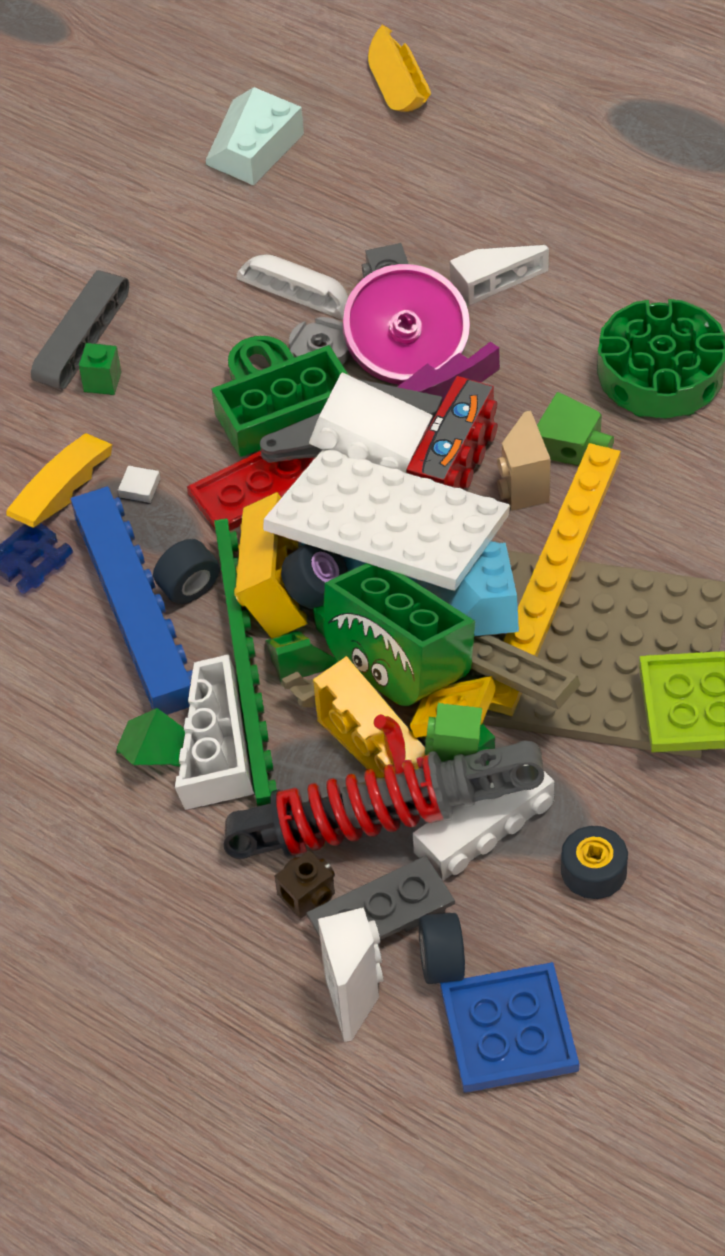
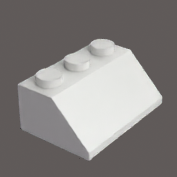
M342 372L318 418L309 444L322 450H336L341 454L348 455L351 459H365L371 463L407 473L406 469L424 438L433 415Z
M364 907L318 919L325 979L344 1042L351 1041L379 998L378 983L383 982V974L380 967L382 959L378 946L380 943L378 929L374 920L368 922Z

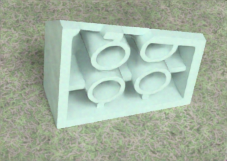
M255 87L236 97L228 109L205 160L206 165L251 185H255L304 134L302 107Z

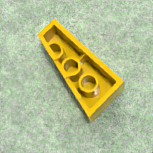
M347 656L313 679L317 721L366 769H373L377 778L384 777V766L392 765L387 755L384 733L373 724L375 717L380 714L393 718L399 724L405 741V760H412L415 769H418L416 758L425 755V747L414 737L410 729Z

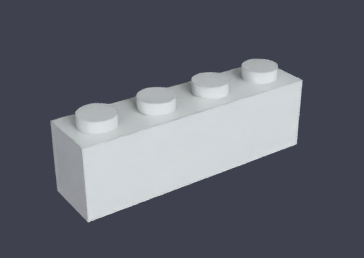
M544 771V780L537 788L506 794L496 799L477 801L475 805L468 807L465 804L456 805L453 807L452 820L428 822L413 833L414 853L419 858L426 855L442 881L452 874L457 875L461 873L471 860L480 854L484 855L490 852L497 842L506 835L518 832L532 816L547 811L554 801V780Z

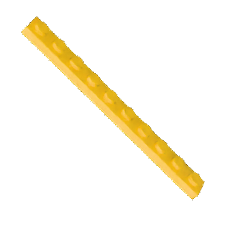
M591 443L588 444L518 606L519 632L507 633L503 642L538 657L620 462L621 451ZM494 680L497 688L488 710L513 716L522 692Z

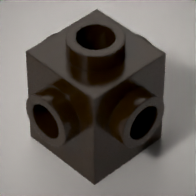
M310 850L301 857L291 859L283 870L274 875L277 895L300 919L306 916L308 911L329 902L335 894L334 870L325 859L319 860Z

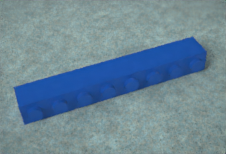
M108 486L70 498L75 521L152 710L158 708L168 715L189 708L188 699L193 671H186L184 665L187 664V658L181 644L175 645L173 639L177 638L171 619L165 620L162 615L166 613V609L160 593L154 595L152 591L155 588V583L150 569L143 570L142 564H145L140 545L133 546L132 540H135L131 524L129 520L123 522L121 518L125 516L120 498L113 499Z

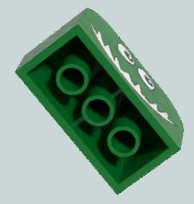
M366 563L325 582L323 628L329 649L338 662L347 656L373 688L395 703L403 706L412 705L462 679L469 673L472 666L475 620L403 574Z

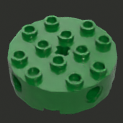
M668 299V303L657 302L649 304V300L637 301L616 311L601 328L597 357V375L602 389L618 406L631 411L636 416L666 419L691 415L709 404L723 386L725 334L721 324L700 307L683 300Z

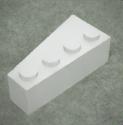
M229 655L194 662L188 699L190 707L188 718H185L184 746L180 750L179 776H176L175 782L176 792L185 810L255 794L238 678Z

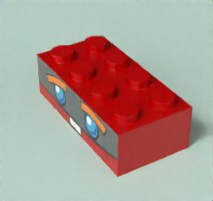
M459 376L455 378L406 469L407 474L428 478L453 488H469L476 464L480 465L486 452V445L488 441L492 442L497 433L498 424L494 422V416L498 403L494 400V386Z

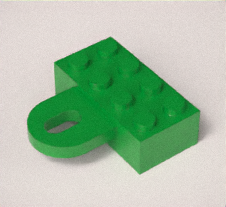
M270 336L249 337L237 343L229 353L228 367L232 381L211 388L215 415L239 457H243L261 450L260 441L264 436L321 413L341 373L343 372L347 375L348 373L330 345L294 358L287 345L277 338ZM256 354L263 355L270 367L258 370L254 368L249 357Z

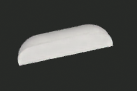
M268 254L258 255L249 259L237 273V279L338 319H343L348 295L343 286L332 277Z

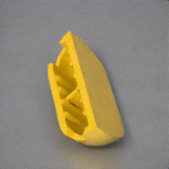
M381 25L369 47L368 62L386 103L391 109L400 112L416 110L431 95L429 86L408 45L404 43L401 46L391 37L392 30Z

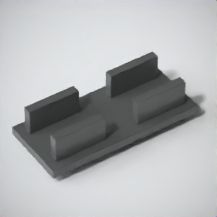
M425 855L308 911L307 917L320 937L318 919L364 907L368 922L375 921L380 940L403 929L407 932L418 927L419 919L423 915L444 914L446 908L455 904V899Z

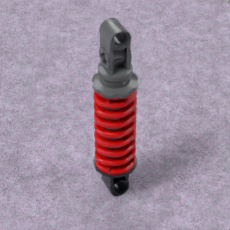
M521 741L509 746L482 750L468 756L463 754L456 755L453 760L441 762L436 751L429 752V755L416 758L418 769H415L412 760L408 759L402 764V773L396 774L394 766L388 764L383 768L384 777L377 778L373 769L365 771V782L358 783L355 774H348L345 778L346 786L342 788V793L337 780L330 778L326 783L327 797L322 798L317 783H310L307 788L309 798L307 802L302 801L300 791L296 787L274 790L271 792V804L234 811L227 816L224 830V850L233 858L245 859L253 855L282 849L284 855L291 859L295 858L296 855L306 853V845L315 851L320 850L324 846L325 841L330 845L338 846L343 842L344 836L350 841H358L362 837L363 831L368 836L375 837L381 832L382 826L386 831L396 832L400 828L401 821L405 826L412 828L419 823L420 816L429 823L442 820L449 821L452 820L453 807L456 805L465 804L468 807L475 805L477 801L496 799L506 794L537 788L544 780L542 752L540 747L534 742Z

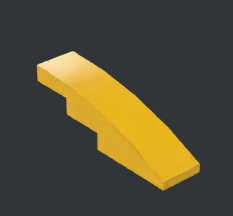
M87 433L83 434L47 463L25 486L8 507L6 516L34 528L70 504L73 491L92 479L93 467L111 456L112 444Z

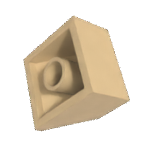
M530 410L523 413L502 442V457L497 459L499 473L502 479L497 481L501 499L507 498L511 511L550 502V456Z

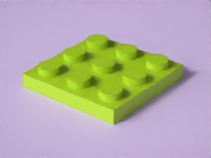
M725 651L640 656L639 669L651 752L724 749Z

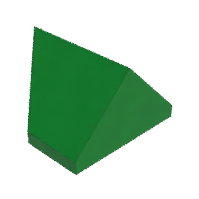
M298 631L265 640L280 682H282V678L298 672L303 678L326 671L338 662L332 655L312 645L310 639Z
M158 708L153 709L127 722L116 751L122 754L132 765L168 764L180 767V750L184 746L185 739L184 727Z

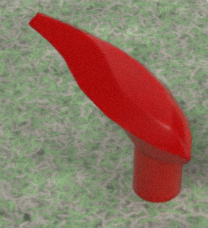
M382 714L377 715L373 724L384 733L387 755L395 768L396 774L402 773V764L406 757L402 730L393 718Z

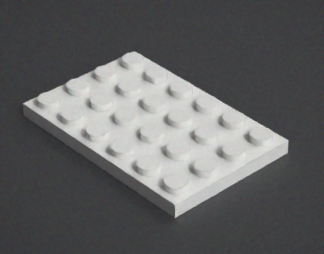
M323 449L264 518L263 530L455 591L508 518L510 505L499 502L494 498L467 492L461 488L443 485L428 478H420L398 469L374 464L365 459H351L348 455L341 454L336 450Z

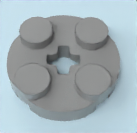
M319 317L315 318V323L308 325L304 321L298 324L289 336V347L294 358L322 348L315 346L320 345L322 342L326 343L325 346L330 345L342 365L351 355L344 340L343 323L336 319Z

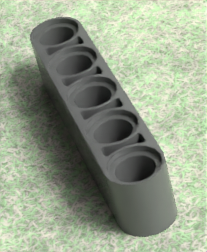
M97 270L35 358L31 368V378L33 381L61 390L69 385L79 370V363L86 343L96 344L125 302L129 292V280L127 278Z

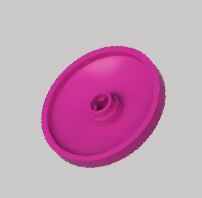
M397 264L383 267L370 273L352 290L344 309L343 335L350 354L366 372L392 384L400 385L427 363L437 370L457 353L462 354L464 352L469 335L470 321L468 309L460 292L441 274L418 265Z

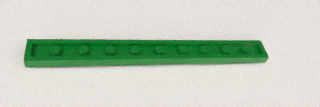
M228 519L214 520L258 807L271 804V792L277 790L275 779L268 780L267 772L274 770L271 750L263 751L262 743L269 742L266 721L259 722L258 714L265 712L262 693H254L253 687L260 685L257 664L250 665L249 658L256 657L253 637L246 638L245 631L251 630L249 610H241V605L234 593L237 582L236 567L239 557L233 558V552L239 551L236 531L229 532Z

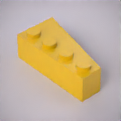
M278 492L243 508L242 523L240 524L241 538L238 546L239 560L236 567L237 582L234 589L239 604L247 607L271 638L279 637L307 624L306 613L304 611L301 612L299 603L289 595L281 577L282 564L288 555L299 548L298 541L263 530L264 518L281 499Z

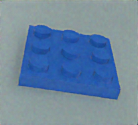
M553 962L468 977L461 981L440 983L463 1093L579 1072L580 1064Z

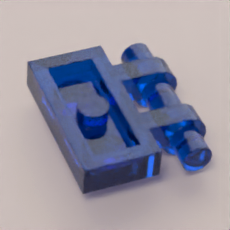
M42 523L34 528L24 524L0 544V576L11 582L20 574L24 578L16 583V587L21 593L25 594L32 587L38 588L45 582L44 577L52 570H59L65 565L66 559L73 554V549L67 543H64L58 549L54 548L53 545L58 542L56 533ZM40 556L45 559L37 567L31 565Z

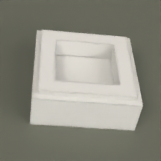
M128 466L118 489L119 497L151 503L160 481L159 471Z

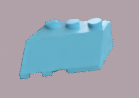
M490 541L455 591L409 577L420 586L475 620L474 636L519 632L517 592L506 542L497 543Z

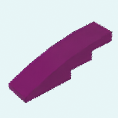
M489 342L470 358L457 353L437 370L427 363L401 383L398 388L441 396L443 402L457 376L483 382L500 370L499 347Z

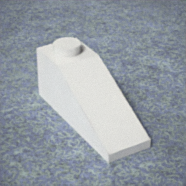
M546 245L476 249L450 261V282L457 288L466 303L472 305L547 272L549 248Z

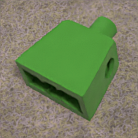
M560 392L555 394L537 424L552 461L579 466L589 443L611 449L614 444V436L601 432L602 415L599 411Z

